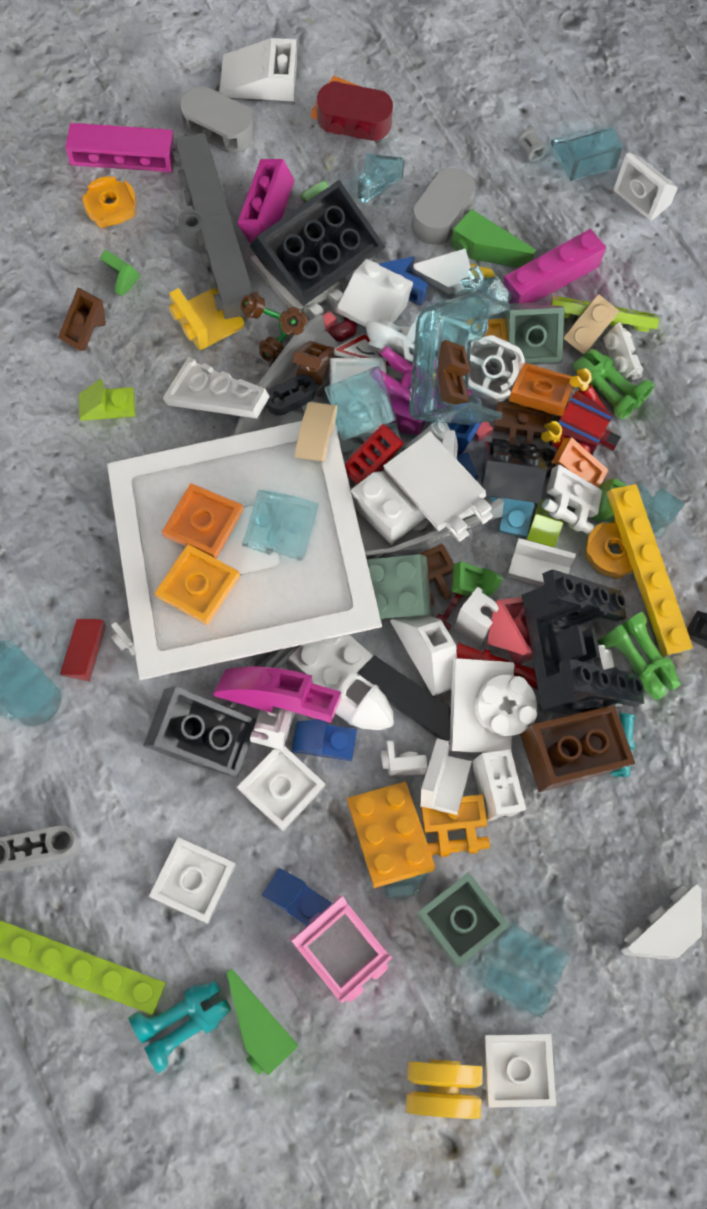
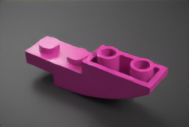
M249 666L225 669L214 691V696L272 713L274 707H278L331 723L341 700V691L313 684L312 675L280 668Z

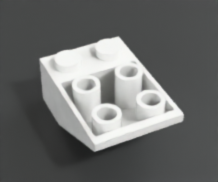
M270 38L223 54L219 92L229 98L294 101L297 39Z

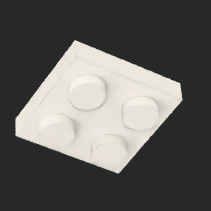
M348 634L303 644L289 657V662L301 673L312 675L313 684L338 690L348 675L353 671L359 674L372 659L373 655Z
M284 746L283 750L274 748L241 782L237 789L283 832L324 789L326 784Z
M178 837L149 897L209 924L235 869L236 863Z
M551 1034L483 1035L487 1107L556 1106Z

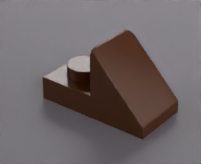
M77 288L58 338L80 351H85L95 326H105L106 324L103 300L82 288Z
M311 340L295 351L293 362L298 364L296 376L301 374L309 375L315 380L317 385H321L329 369L330 358L334 356L335 348Z

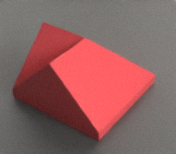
M522 597L497 600L495 603L499 609L498 612L493 611L491 621L493 623L490 626L487 644L506 649L512 660L518 664H523L533 659Z

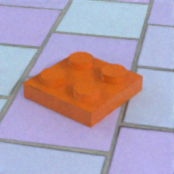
M524 363L511 390L509 401L523 407L544 411L547 414L563 416L574 388L570 384V379L573 376Z
M190 483L162 530V534L167 539L183 546L189 544L217 559L240 519L244 507L240 503Z

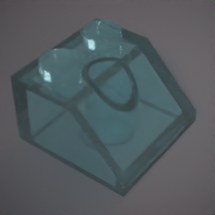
M593 127L551 139L550 142L570 181L615 169L623 149L612 127Z

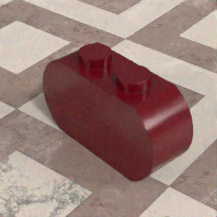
M335 81L324 85L317 94V121L325 132L371 141L381 140L390 132L392 127L393 101L385 91Z

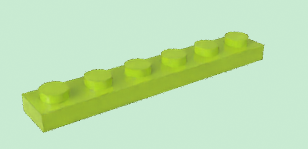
M0 920L1 958L150 1015H155L167 983Z

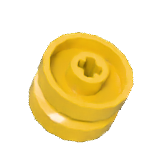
M429 1059V1062L408 1061L407 1080L412 1084L428 1085V1091H410L407 1093L405 1113L447 1118H481L482 1100L476 1095L460 1094V1088H478L481 1086L482 1066L461 1065V1061Z

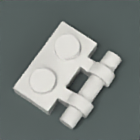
M557 465L551 470L547 493L554 496L555 501L549 498L545 499L542 503V508L548 511L549 516L554 519H562L569 523L571 529L590 534L594 526L587 521V517L592 518L598 515L603 491L563 466ZM568 505L575 509L574 513L567 509Z

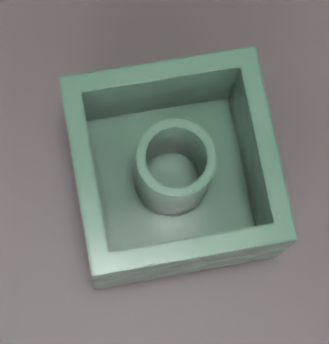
M417 554L367 559L380 620L431 615L426 556Z
M469 872L415 915L416 919L454 969L461 966L510 926Z

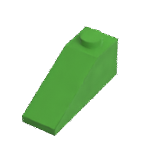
M473 209L453 229L451 246L456 251L466 249L467 256L470 259L517 268L534 260L536 253L534 248Z
M231 968L226 974L244 1046L250 1054L246 1061L258 1075L264 1071L269 1076L299 1045Z

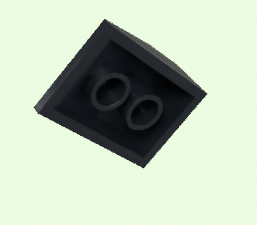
M174 686L164 689L143 746L169 757L238 778L250 744V736L257 720ZM220 713L226 717L219 722L212 714Z

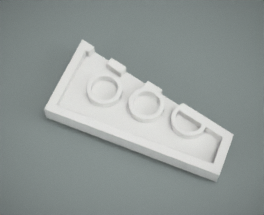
M188 357L163 399L168 406L257 419L270 396L266 389L243 379L236 380L224 371L219 373L213 370L211 366L205 363L202 365L198 364L195 359Z

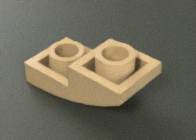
M308 402L297 439L295 458L326 462L329 437L334 433L337 405Z

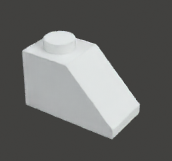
M466 249L414 264L415 276L420 277L423 281L447 294L455 293V295H461L470 291L471 287H474V277Z

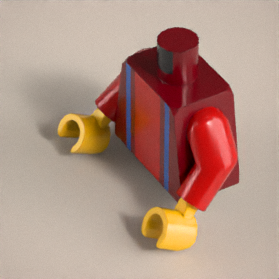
M585 368L577 370L579 376L571 377L570 384L575 388L580 387L579 391L576 390L559 422L553 421L545 424L544 427L549 431L542 433L541 438L543 441L549 442V445L554 446L557 450L564 438L572 437L592 456L598 444L614 451L621 436L607 430L613 416L608 412L592 385L589 384L591 381L590 371Z

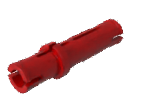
M458 642L456 647L457 659L514 662L492 655L490 650L484 649V651L463 645ZM514 662V676L523 677L530 687L538 690L535 669Z

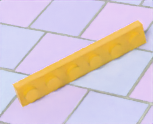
M637 484L611 489L607 492V496L661 655L665 657L690 650L693 646Z

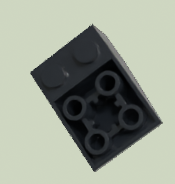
M493 438L492 442L485 441L481 486L485 489L486 496L540 503L547 470L541 449H537L535 444L526 442L520 443V446L510 445L509 441L499 438Z

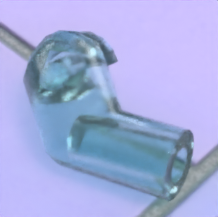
M427 873L385 885L387 899L416 895L426 881Z

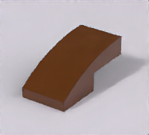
M444 340L441 342L438 359V382L441 400L462 407L469 402L463 376L471 371L464 346Z

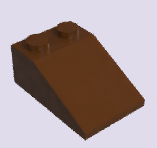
M615 705L532 724L520 734L539 793L568 786L635 764Z

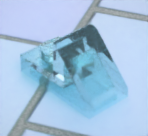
M366 154L364 167L366 173L358 180L357 197L363 203H366L401 180L404 174L405 160L402 157Z

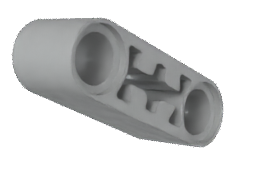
M63 825L0 837V848L5 849V857L0 862V872H8L72 858L80 849V839L70 828ZM63 835H69V845L63 850H57L56 842L58 838ZM30 843L38 846V848L32 849V855L24 852V850L30 849Z

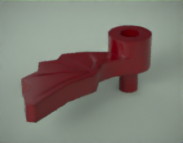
M458 593L452 599L444 615L442 616L438 613L436 616L449 631L452 625L446 621L463 596Z

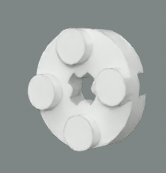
M510 674L497 675L489 678L482 684V688L478 696H476L474 708L478 721L485 729H489L492 733L500 736H514L522 733L530 724L534 723L537 717L536 697L532 688L523 677H516ZM504 696L512 702V707L508 714L506 710H500L499 705L503 703L502 698Z

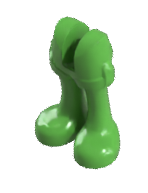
M591 348L584 354V358H579L572 364V367L576 373L577 370L583 368L590 371L591 381L589 384L592 387L594 386L610 402L614 408V415L619 420H624L633 412L634 408L637 409L642 405L653 391L655 384L648 379L641 381L637 385L629 382L613 366V359ZM605 379L608 380L612 385H614L624 395V397L617 393L605 381Z
M640 612L607 633L597 642L599 645H605V649L615 647L621 651L629 661L635 674L639 675L644 691L654 700L658 701L666 695L664 686L668 690L673 691L681 684L669 657L663 658L653 644L646 629L647 617L643 612ZM629 635H632L638 642L650 662L649 664L645 662L637 651Z

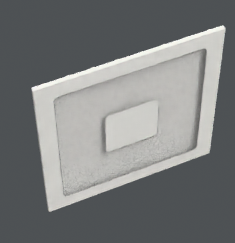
M302 421L107 463L140 680L382 627L336 426L334 427L333 435L329 437L325 463L294 457ZM190 483L240 503L244 507L240 519L217 560L238 570L240 577L208 625L158 599L154 594L186 547L165 538L162 530Z

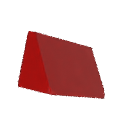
M76 620L60 676L90 682L106 628L103 620Z

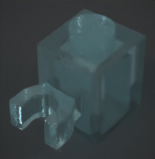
M478 266L471 267L468 272L472 279L466 277L460 281L464 288L469 289V292L463 299L464 303L477 319L498 316L511 299V293L497 276L484 279L482 271Z
M640 483L637 487L652 531L660 538L676 519L685 504L662 487L653 497L648 489Z

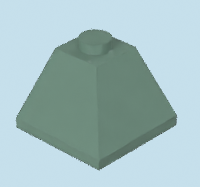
M538 303L504 304L503 318H505L508 342L520 348L525 363L562 362L564 307Z

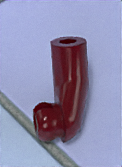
M344 317V321L331 328L329 334L337 342H343L355 335L357 323Z

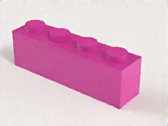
M70 123L65 148L70 165L172 172L174 162L172 151L175 150L173 130Z
M590 228L505 275L500 295L507 304L536 303L600 267L606 246Z

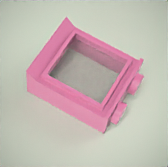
M336 895L333 898L335 902L322 913L318 912L304 929L297 935H290L288 939L336 999L343 1003L346 1000L351 1002L356 999L364 990L362 985L371 977L374 980L379 978L388 969L389 966L386 963L392 957L348 905L344 897Z

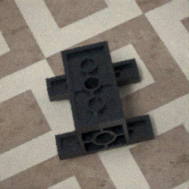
M554 569L542 573L544 586L521 595L542 710L575 715L615 704L633 707L645 704L643 698L644 686L639 679V675L618 670V667L606 670L599 669L598 665H595L593 661L600 658L595 629L591 628L582 632L581 628L582 624L598 618H605L616 622L626 619V601L621 590Z

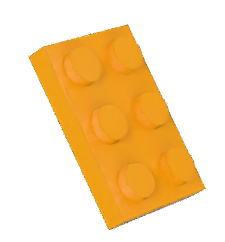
M406 781L346 798L373 888L435 871V864Z

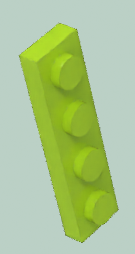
M552 295L550 305L563 306L564 317H570V314L581 315L591 302ZM614 306L619 312L610 322V326H615L620 322L622 327L623 324L634 325L633 329L637 331L649 332V329L657 330L660 320L657 314Z

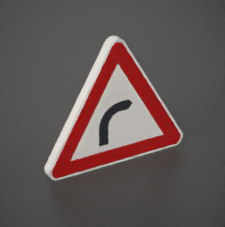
M362 334L336 347L333 352L335 355L344 358H383L380 353L368 347L370 340L366 334ZM386 360V370H391L392 367Z

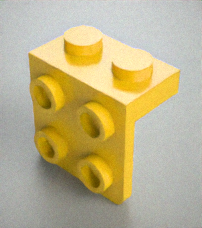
M178 288L169 293L171 305L168 307L173 318L181 323L188 340H192L199 351L244 328V321L241 316L225 319L223 311H217L213 296L217 294L216 289H210L187 301Z

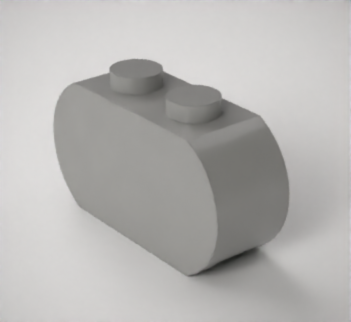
M206 86L192 88L183 95L180 107L183 126L187 133L195 135L205 132L208 143L228 153L243 151L251 144L254 135L252 112L249 107Z
M456 168L441 170L413 206L411 227L414 235L419 240L432 245L446 243L452 236L453 229L471 209H475L476 185L473 178L467 172Z

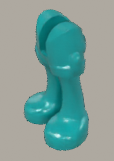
M216 980L203 985H193L184 991V999L156 1016L146 1017L142 1013L136 1012L128 1017L136 1036L144 1044L166 1027L187 1015L190 1016L191 1019L162 1039L144 1047L157 1074L166 1070L168 1067V1057L176 1047L202 1030L206 1034L212 1032L219 1027L220 1021L231 1011L232 1008L226 999L210 1006V1009L204 1011L201 1007L202 1003L208 1002L221 991Z

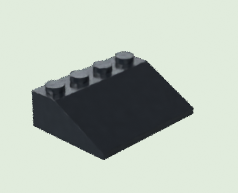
M338 180L259 234L251 243L250 248L264 268L305 306L358 268L366 259L369 260L383 250L385 245L341 181Z

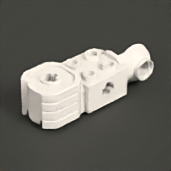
M426 307L419 312L407 336L402 334L400 327L386 320L379 319L378 322L368 321L366 323V332L370 340L369 348L380 353L381 349L387 345L393 351L402 354L403 358L408 360L410 364L437 378L441 342L448 340L464 346L471 371L463 376L466 389L472 390V397L490 405H497V402H505L511 394L510 388L525 363L523 353L518 346L493 335L482 337L478 335V328L431 307ZM490 367L495 368L496 375L489 374L486 369L489 370Z

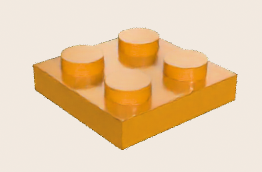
M187 544L154 594L158 599L208 625L239 579L240 573L238 570Z

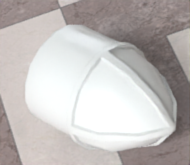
M354 671L350 673L337 690L341 691V700L335 714L347 721L350 726H356L361 729L382 730L392 727L394 724L393 711L386 696L380 691L379 686L373 685Z

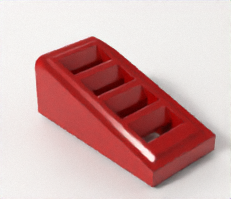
M382 424L344 464L347 475L358 485L373 472L383 471L384 465L392 460L404 442L386 424ZM382 438L391 445L388 449L380 442ZM375 447L382 453L380 457L373 451ZM367 457L373 462L372 465L366 461Z

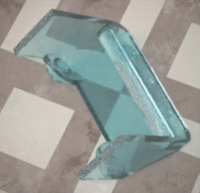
M474 291L427 306L420 311L416 320L409 405L410 415L414 419L425 422L466 425L502 419L501 412L482 407L481 400L473 395H468L469 402L458 405L442 401L438 382V359L441 342L448 340L465 347L470 365L471 342L483 338L488 331L489 316L510 310L509 303ZM469 373L463 376L467 394Z

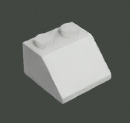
M627 153L613 191L652 221L671 205L678 187L640 156Z
M366 259L354 272L336 308V312L366 327L368 321L378 322L379 319L394 323L407 307L413 282Z
M385 471L373 472L351 490L354 508L391 545L426 518Z

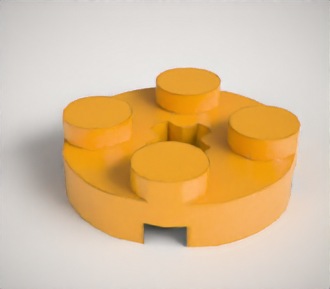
M113 176L100 177L92 181L88 185L89 190L86 194H83V205L86 214L101 228L121 224L126 220L132 219L136 214L135 192L133 187L125 180L123 183L117 181L116 177ZM111 198L115 202L106 204V199Z
M616 520L613 523L602 522L595 526L585 544V559L596 571L614 579H621L625 575L632 573L633 569ZM615 543L618 544L621 553L613 554L610 552L608 544L611 546Z

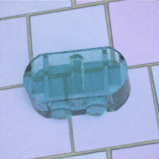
M0 641V702L3 704L0 710L11 721L17 718L26 726L44 724L54 717L60 707V690L13 642Z

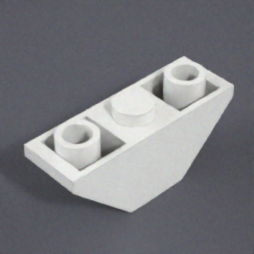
M429 615L392 618L390 620L392 626L431 694L435 696L451 690L453 659H457L456 644L443 622Z
M697 884L688 888L684 885L679 887L669 897L673 901L665 909L659 906L647 917L650 923L642 930L636 927L624 938L627 944L620 951L628 956L668 960L680 957L702 936L701 888Z

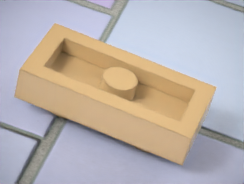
M597 294L564 335L563 339L584 355L618 314L619 310L601 295Z

